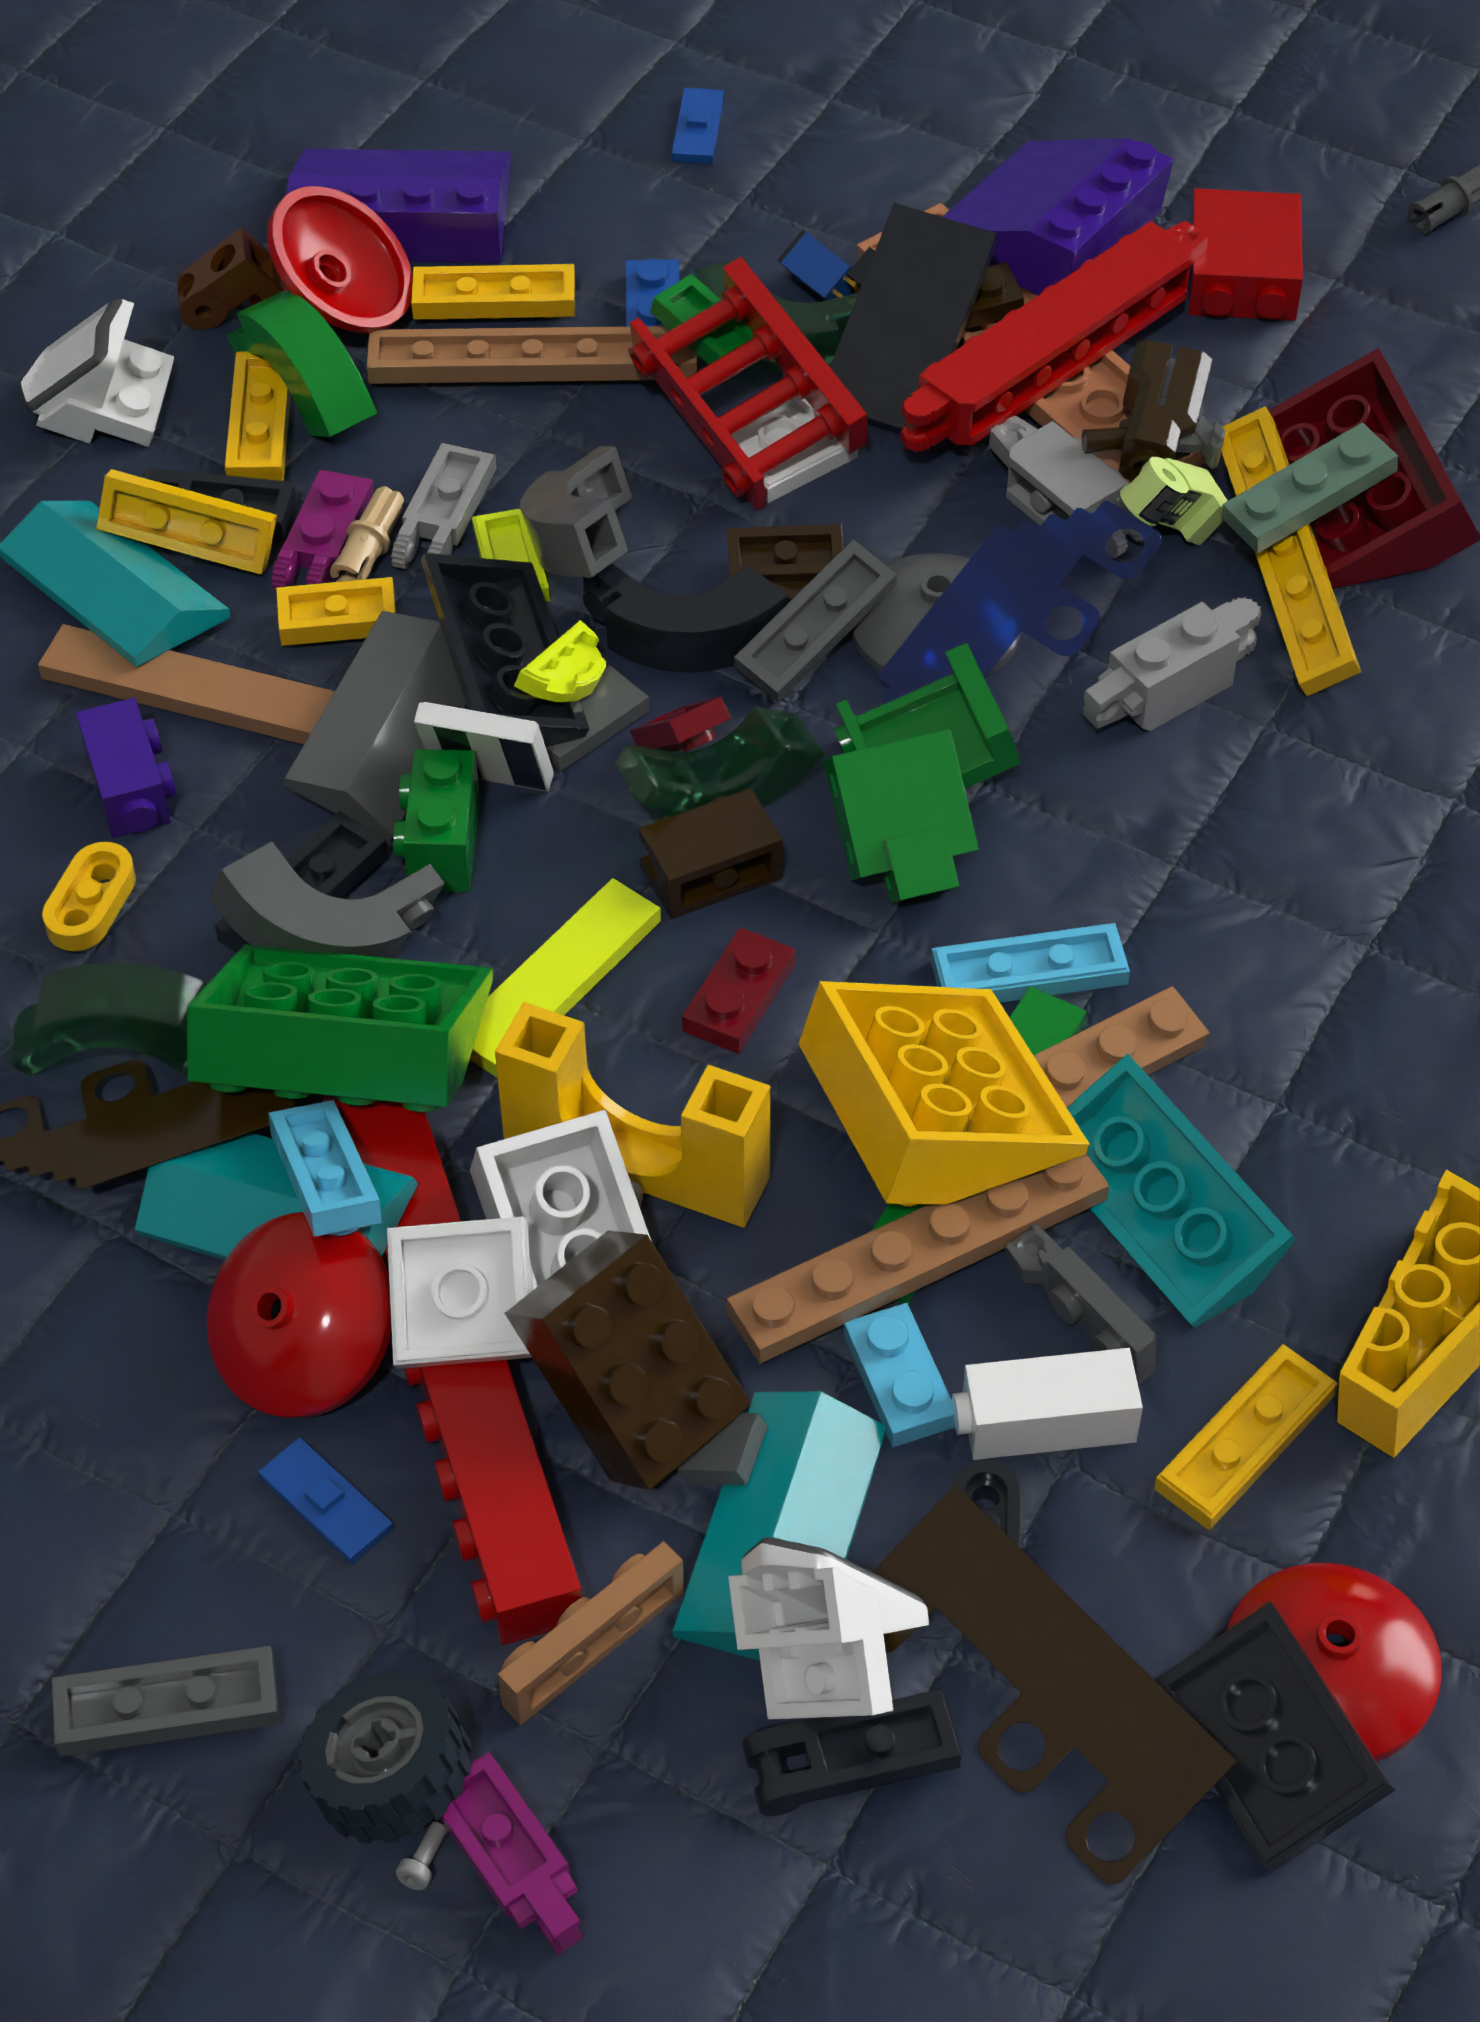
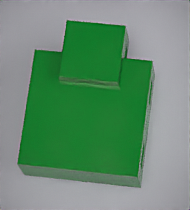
M951 729L843 753L823 760L851 880L883 873L890 903L959 887L953 856L977 851L979 847Z

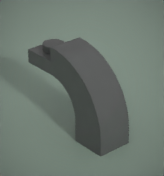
M599 446L564 471H547L536 479L524 492L520 500V510L539 564L546 571L561 576L592 578L628 551L615 510L633 497L616 446Z
M271 841L221 869L208 898L228 924L251 945L395 959L410 932L425 923L435 913L432 905L445 883L431 864L376 895L362 899L336 898L321 893L305 883Z

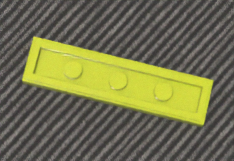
M612 878L488 996L470 1060L497 1078L495 1050L522 1003L526 1002L565 1015L661 922V908Z

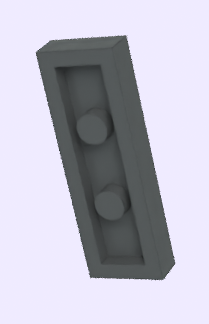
M853 539L734 657L735 668L779 703L897 585V574Z
M271 1646L52 1677L54 1742L59 1757L280 1724L275 1661Z

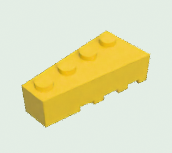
M1447 1169L1437 1186V1195L1428 1211H1424L1414 1230V1239L1402 1261L1398 1260L1389 1277L1388 1288L1379 1306L1374 1307L1340 1371L1337 1423L1393 1458L1397 1456L1480 1366V1188Z

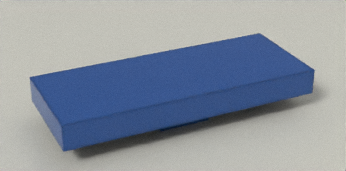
M684 87L672 149V161L713 164L724 104V90Z
M300 1437L258 1471L259 1479L351 1565L394 1530L393 1523Z

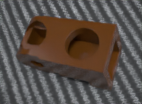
M242 227L180 273L177 280L180 316L186 325L194 329H212L225 320L228 310H232L253 294L265 300L280 292V278L274 267L270 252Z

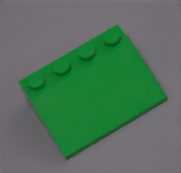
M245 944L187 1006L188 1081L210 1083V1087L213 1090L220 1092H238L248 1087L272 1089L275 1095L288 1099H299L312 1094L338 1096L340 1102L349 1105H367L374 1103L376 1100L401 1102L404 1108L417 1112H429L441 1107H447L461 1087L492 985L493 968L332 952H312Z

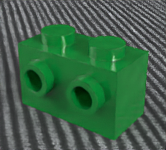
M414 749L411 774H401L400 809L407 810L406 821H395L394 856L405 858L407 877L431 864L445 883L441 891L470 892L480 803L476 752L473 750Z

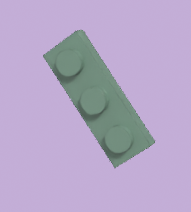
M1362 422L1222 504L1223 520L1258 554L1397 472L1398 455Z

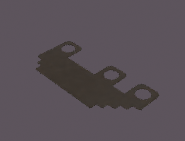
M129 1060L93 1072L82 1080L81 1092L86 1118L44 1132L40 1104L35 1096L26 1095L1 1103L0 1112L12 1108H20L28 1113L29 1119L26 1126L18 1133L8 1137H0V1161L5 1163V1169L9 1172L24 1166L28 1167L29 1174L33 1177L52 1172L55 1182L59 1183L75 1178L77 1188L84 1189L269 1126V1112L294 1108V1102L304 1098H282L275 1095L272 1089L252 1087L238 1092H220L213 1090L210 1087V1083L191 1082L151 1096L144 1063L140 1060ZM123 1072L134 1077L135 1085L133 1089L123 1098L114 1101H102L95 1096V1088L98 1083L111 1074Z

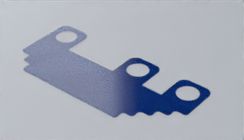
M1108 500L1103 501L1093 513H1089L1082 508H1076L1071 516L1065 520L1055 514L1049 515L1040 526H1035L1029 521H1023L1016 531L1013 532L1003 526H997L878 674L879 679L890 687V690L882 699L883 704L953 674L945 652L965 643H968L984 678L1021 632H1024L1061 656L1075 654L1099 625L1101 616L1096 607L1059 584L1082 555L1090 558L1120 578L1130 579L1137 576L1161 546L1162 539L1160 533ZM1120 529H1133L1140 533L1144 539L1145 545L1142 554L1136 560L1129 563L1114 561L1106 550L1108 538ZM1063 605L1078 609L1083 616L1081 631L1078 635L1068 640L1053 638L1045 628V620L1049 612Z

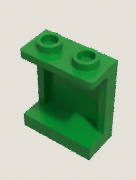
M968 643L945 652L953 672L951 675L858 716L853 714L847 699L836 703L844 724L834 728V731L844 753L951 729L964 788L1021 764L1009 728Z

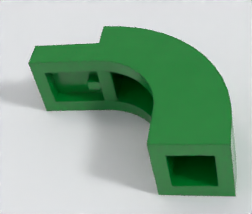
M282 291L236 313L242 327L226 334L235 355L236 352L249 351L251 354L263 357L273 366L289 389L310 436L331 437L377 414L364 381L346 348L326 320L302 297L291 294L289 291Z

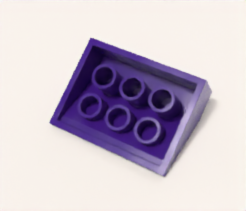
M1130 138L1027 141L942 217L997 233L998 243L989 266L1008 262L1019 287L1040 295L1046 287L1058 283L1079 269L1085 261L1094 259L1115 245L1120 238L1127 234H1132L1152 221L1161 212L1174 158L1156 151L1148 143L1134 141Z
M305 149L289 174L286 195L298 188L322 186L339 190L356 198L373 210L389 226L401 243L409 262L501 263L511 169V151Z

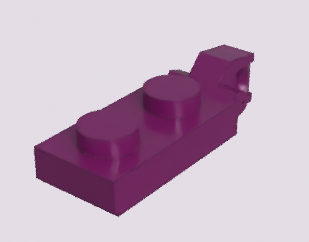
M487 1752L472 1762L470 1774L465 1776L462 1783L463 1791L457 1800H452L446 1808L447 1812L439 1819L506 1917L511 1916L520 1930L535 1920L539 1930L555 1952L560 1955L584 1939L578 1928L581 1922L566 1901V1899L578 1892L577 1887L571 1879L567 1861L491 1753Z

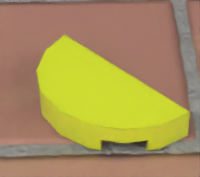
M580 620L520 671L514 687L533 697L553 702L578 701L592 694L606 668V661H604L596 647L599 642L597 635Z

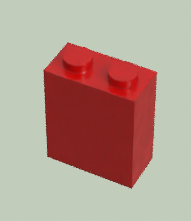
M1194 188L1190 223L1197 230L1203 231L1208 235L1207 249L1194 260L1193 266L1189 270L1188 315L1296 321L1303 282L1301 194Z

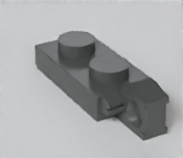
M1037 1223L1006 1245V1259L1022 1282L1040 1284L1044 1293H1047L1049 1303L1057 1315L1069 1325L1077 1322L1092 1337L1091 1343L1095 1351L1130 1348L1138 1385L1156 1372V1334L1069 1246L1062 1250Z

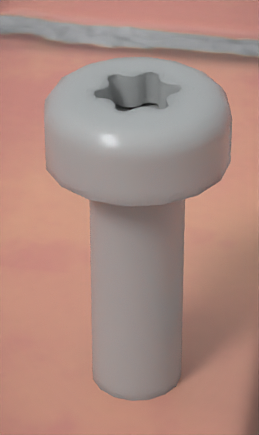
M432 1822L412 1859L405 1858L400 1861L396 1869V1876L406 1887L413 1890H424L429 1885L432 1873L428 1867L448 1832L443 1824Z

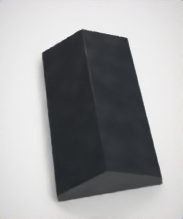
M424 553L421 565L468 710L535 721L539 725L545 747L586 737L589 726L580 700L553 702L533 697L514 687L520 671L558 639L533 564L531 562Z

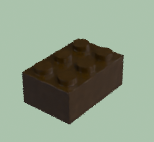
M618 1231L605 1232L504 1313L603 1471L612 1482L651 1490L751 1405L647 1234Z

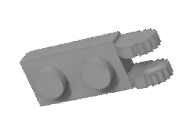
M441 443L402 517L403 525L392 549V566L401 569L409 568L411 561L414 560L417 554L420 537L432 540V544L427 551L428 554H452L453 545L458 546L497 469L496 455Z

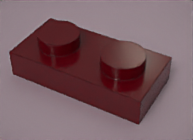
M719 696L677 707L629 731L639 752L659 748L662 755L666 756L681 749L683 752L694 749L716 738L712 727L731 719L722 697Z
M739 927L682 1015V1031L739 1054L796 964V949Z

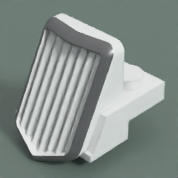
M124 299L108 302L41 353L20 382V390L26 408L29 412L39 415L36 426L89 444L96 429L149 447L175 357L124 339L134 303Z
M766 1537L760 1540L744 1554L741 1560L742 1574L728 1576L737 1649H759L768 1719L866 1716L893 1711L883 1634L929 1625L928 1610L923 1600L916 1594L824 1548L773 1537Z

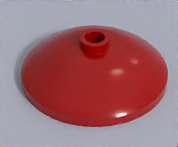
M307 186L295 189L283 197L273 209L267 226V242L276 272L286 289L291 294L298 295L307 301L328 324L351 332L372 333L391 327L404 315L412 299L413 276L410 263L396 235L373 210L344 192L322 186Z
M304 1212L276 1217L248 1233L233 1248L222 1264L214 1281L208 1303V1343L211 1356L221 1378L228 1388L247 1405L266 1414L284 1418L318 1416L336 1409L353 1398L367 1384L379 1367L392 1333L389 1273L385 1262L373 1243L359 1230L347 1235L326 1234L314 1237ZM279 1298L281 1310L278 1316L272 1319V1307L276 1299Z
M1308 1563L1292 1566L1266 1577L1242 1598L1230 1618L1227 1630L1271 1601L1286 1620L1376 1761L1397 1753L1417 1737L1432 1715L1441 1686L1442 1666L1439 1647L1424 1615L1403 1592L1391 1583L1375 1574L1348 1565ZM1329 1634L1342 1635L1348 1639L1350 1645L1345 1647L1335 1646L1329 1642L1326 1636Z

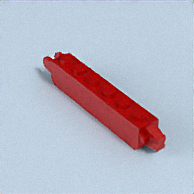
M1150 221L1132 234H1127L1120 238L1115 245L1094 259L1085 261L1079 269L1058 283L1046 287L1040 295L1019 309L1007 313L1001 321L980 335L969 338L956 351L939 362L930 364L919 374L918 390L913 392L911 397H907V400H903L901 415L904 416L906 423L904 427L902 426L900 441L903 442L905 449L916 451V453L918 451L924 452L925 449L929 450V446H935L945 438H948L956 445H974L990 434V430L996 425H1001L1008 418L1016 416L1185 301L1189 270L1193 266L1194 260L1207 249L1208 235L1203 231L1197 230L1193 224L1187 221L1180 222L1166 230Z

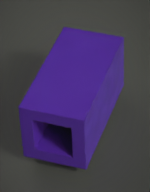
M135 697L76 712L85 753L111 837L115 838L131 833L143 832L150 828L171 823L166 799L175 797L177 794L168 762L156 764L154 755L163 753L154 719L142 721Z

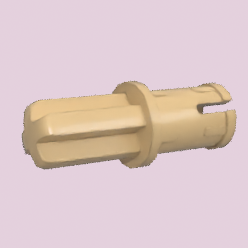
M387 486L376 489L360 520L351 522L347 529L348 540L330 569L332 578L338 577L341 570H343L336 582L367 579L377 557L387 553L391 545L389 534L403 510L404 497L399 491H392Z

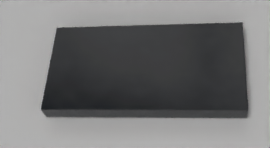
M893 203L830 366L832 371L867 413V424L901 433L902 426L904 427L906 423L904 416L901 415L903 400H907V397H911V394L918 390L919 374L930 364L939 362L957 350L997 246V233Z

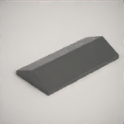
M382 610L284 778L283 786L336 814L339 811L383 837L386 841H391L394 836L395 821H402L407 810L400 809L399 790L401 774H411L414 749H425L414 724L419 703L429 702L462 709L466 705L439 621Z

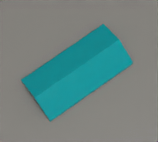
M40 501L0 543V558L135 667L230 618L228 607L144 542L97 530L100 508L91 501Z
M1127 1053L1074 1100L1075 1103L1067 1108L1089 1142L1086 1154L1110 1185L1107 1200L1090 1209L1185 1319L1196 1328L1253 1294L1296 1238Z
M249 1132L149 1166L135 1231L143 1237L225 1260L233 1248L256 1227L276 1217L303 1212L273 1139ZM363 1164L380 1199L382 1223L361 1227L358 1230L373 1243L382 1257L388 1246L387 1228L397 1227L418 1183L414 1177Z
M821 1391L754 1392L748 1413H758L768 1428L747 1485H722L672 1631L674 1638L760 1661L759 1649H737L728 1576L742 1574L741 1560L744 1554L760 1540L766 1537H773L821 1547L847 1560L886 1437L887 1427Z

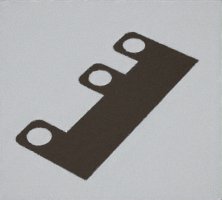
M956 1485L872 1571V1573L919 1596L927 1606L928 1616L937 1608L1021 1692L1017 1699L981 1735L978 1743L980 1756L1013 1790L1026 1793L1035 1789L1074 1747L1109 1781L1099 1794L1069 1824L1065 1834L1068 1847L1101 1881L1107 1884L1122 1882L1237 1762ZM918 1627L883 1634L885 1651L891 1652L896 1650ZM1017 1723H1029L1036 1726L1042 1732L1046 1743L1043 1759L1037 1766L1025 1771L1015 1770L1006 1765L999 1751L1000 1739L1003 1733L1010 1726ZM1107 1812L1119 1813L1126 1817L1132 1824L1135 1833V1840L1131 1851L1124 1858L1112 1862L1096 1857L1090 1850L1087 1842V1832L1090 1824L1096 1817Z

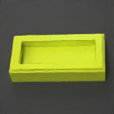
M514 509L473 516V532L480 558L531 562L545 602H549L550 596L546 575L537 559L521 510Z

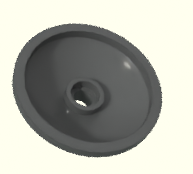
M924 553L904 557L886 564L887 567L897 574V585L850 631L854 646L871 667L895 681L922 688L953 674L945 652L965 643H968L984 678L993 675L1004 667L1015 654L1020 644L1023 630V611L1019 598L1013 588L992 569L962 556L944 553Z

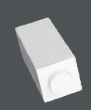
M1130 1348L965 1365L963 1392L952 1394L955 1430L957 1435L968 1434L973 1460L1136 1443L1143 1409Z

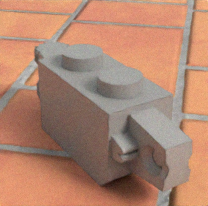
M1013 416L1008 418L1003 424L996 425L990 430L989 447L1008 467L1006 498L1073 554L1092 543L1100 551H1104L1105 555H1109L1110 558H1116L1127 551L1128 541L1123 532L1130 535L1132 539L1134 538L1136 542H1142L1153 535L1152 532L1155 531L1153 526L1138 519L1126 507L1120 497V490L1129 482L1123 478L1118 470L1109 467L1092 452L1085 453L1081 440L1068 434L1054 421L1037 429L1019 417Z
M1238 597L1236 600L1232 599L1231 603L1226 602L1213 610L1205 603L1200 602L1111 651L1108 669L1098 677L1099 681L1085 690V706L1082 707L1083 715L1097 729L1129 715L1143 729L1152 731L1233 685L1236 662L1244 658L1245 654L1250 655V651H1254L1257 636L1253 629L1254 626H1258L1260 621L1261 606H1258L1257 602H1253L1252 598L1246 599V597Z

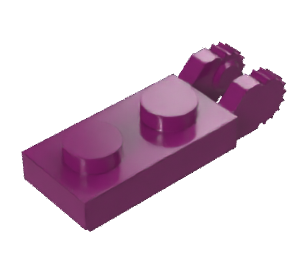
M319 470L273 566L271 579L273 589L292 586L301 567L309 569L306 585L331 583L330 569L348 540L347 529L351 522L360 520L374 494L372 479Z

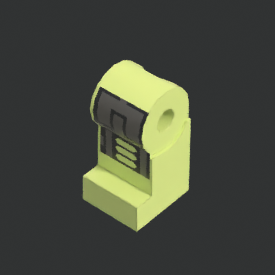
M1153 456L1142 467L1140 474L1120 490V497L1123 503L1142 522L1150 526H1155L1159 523L1178 529L1186 541L1201 545L1224 521L1222 504L1228 501L1207 469L1170 458L1163 459Z

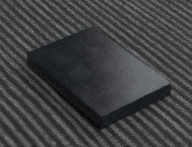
M1271 1601L1155 1679L1237 1761L1214 1787L1263 1867L1270 1873H1273L1396 1791L1286 1620Z

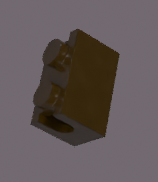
M751 788L730 796L718 797L708 804L674 816L662 817L652 824L639 828V839L649 854L640 858V868L670 919L782 879L783 839Z

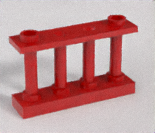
M739 257L723 267L725 291L721 293L722 300L657 339L638 317L630 322L633 346L628 349V352L638 372L644 378L650 375L654 378L722 466L721 474L731 492L736 497L744 494L754 509L758 511L766 506L763 476L826 437L829 440L837 438L849 454L868 443L867 413L744 259ZM732 319L736 322L743 320L752 331L751 340L688 378L684 376L670 358V356ZM764 358L767 361L774 359L783 370V378L717 418L701 396L761 359ZM796 398L801 401L805 398L814 409L815 418L748 458L732 437L735 433L791 399Z

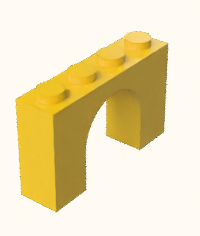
M523 1002L495 1050L504 1139L606 1110L628 1176L631 1181L637 1182L643 1188V1193L745 1228L770 1179V1085L707 1065L681 1114V1126H669L648 1121L616 1104L593 1080L587 1065L584 1022Z

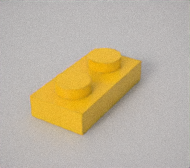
M392 577L276 588L281 646L366 638L382 610L396 613Z

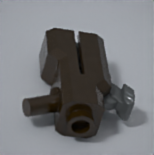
M1153 340L1138 342L1131 362L1123 399V405L1131 412V417L1122 420L1119 427L1084 429L1082 431L1083 451L1086 453L1122 450L1118 471L1130 480H1134L1140 474L1142 467L1152 456L1177 460L1190 455V453L1201 452L1205 457V463L1210 468H1216L1219 463L1226 431L1217 421L1212 426L1203 416V399L1212 364V358L1205 352L1179 346L1177 357L1173 359L1170 358L1173 348L1172 344Z

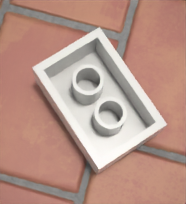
M606 1110L476 1148L470 1173L486 1219L524 1216L527 1219L531 1291L607 1231L647 1234L649 1236Z

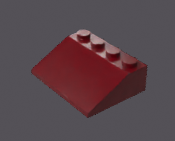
M1380 348L1375 349L1268 410L1274 419L1289 465L1362 422L1398 455L1397 472L1310 523L1332 589L1428 569L1480 541V534Z

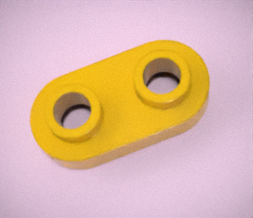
M112 842L93 843L81 849L72 859L45 903L42 912L47 936L56 947L67 951L86 950L98 944L107 934L136 883L132 857L123 846ZM107 879H110V880H111V881L106 882V883H99L100 881H103V880H107Z

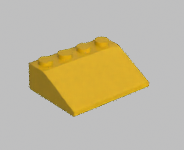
M819 982L798 1044L886 1204L914 1206L916 1204L947 1205L1086 1154L1089 1142L991 989Z

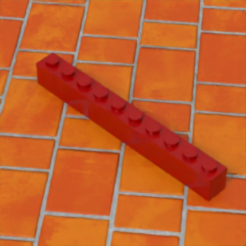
M319 1094L321 1102L334 1100L363 1164L411 1176L417 1181L418 1185L397 1227L461 1222L425 1112L408 1110L402 1106L401 1102L376 1100L374 1103L367 1105H349L340 1102L338 1096ZM387 1246L382 1256V1259L385 1262V1265L389 1273ZM507 1360L403 1368L408 1386L421 1384L426 1401L416 1403V1410L425 1442L428 1444L439 1441L444 1459L433 1462L443 1501L448 1502L456 1499L462 1518L453 1520L452 1527L461 1560L466 1562L475 1559L481 1579L470 1582L481 1624L494 1620L502 1646L549 1633L557 1627L558 1621L565 1610L575 1601L582 1598V1589Z

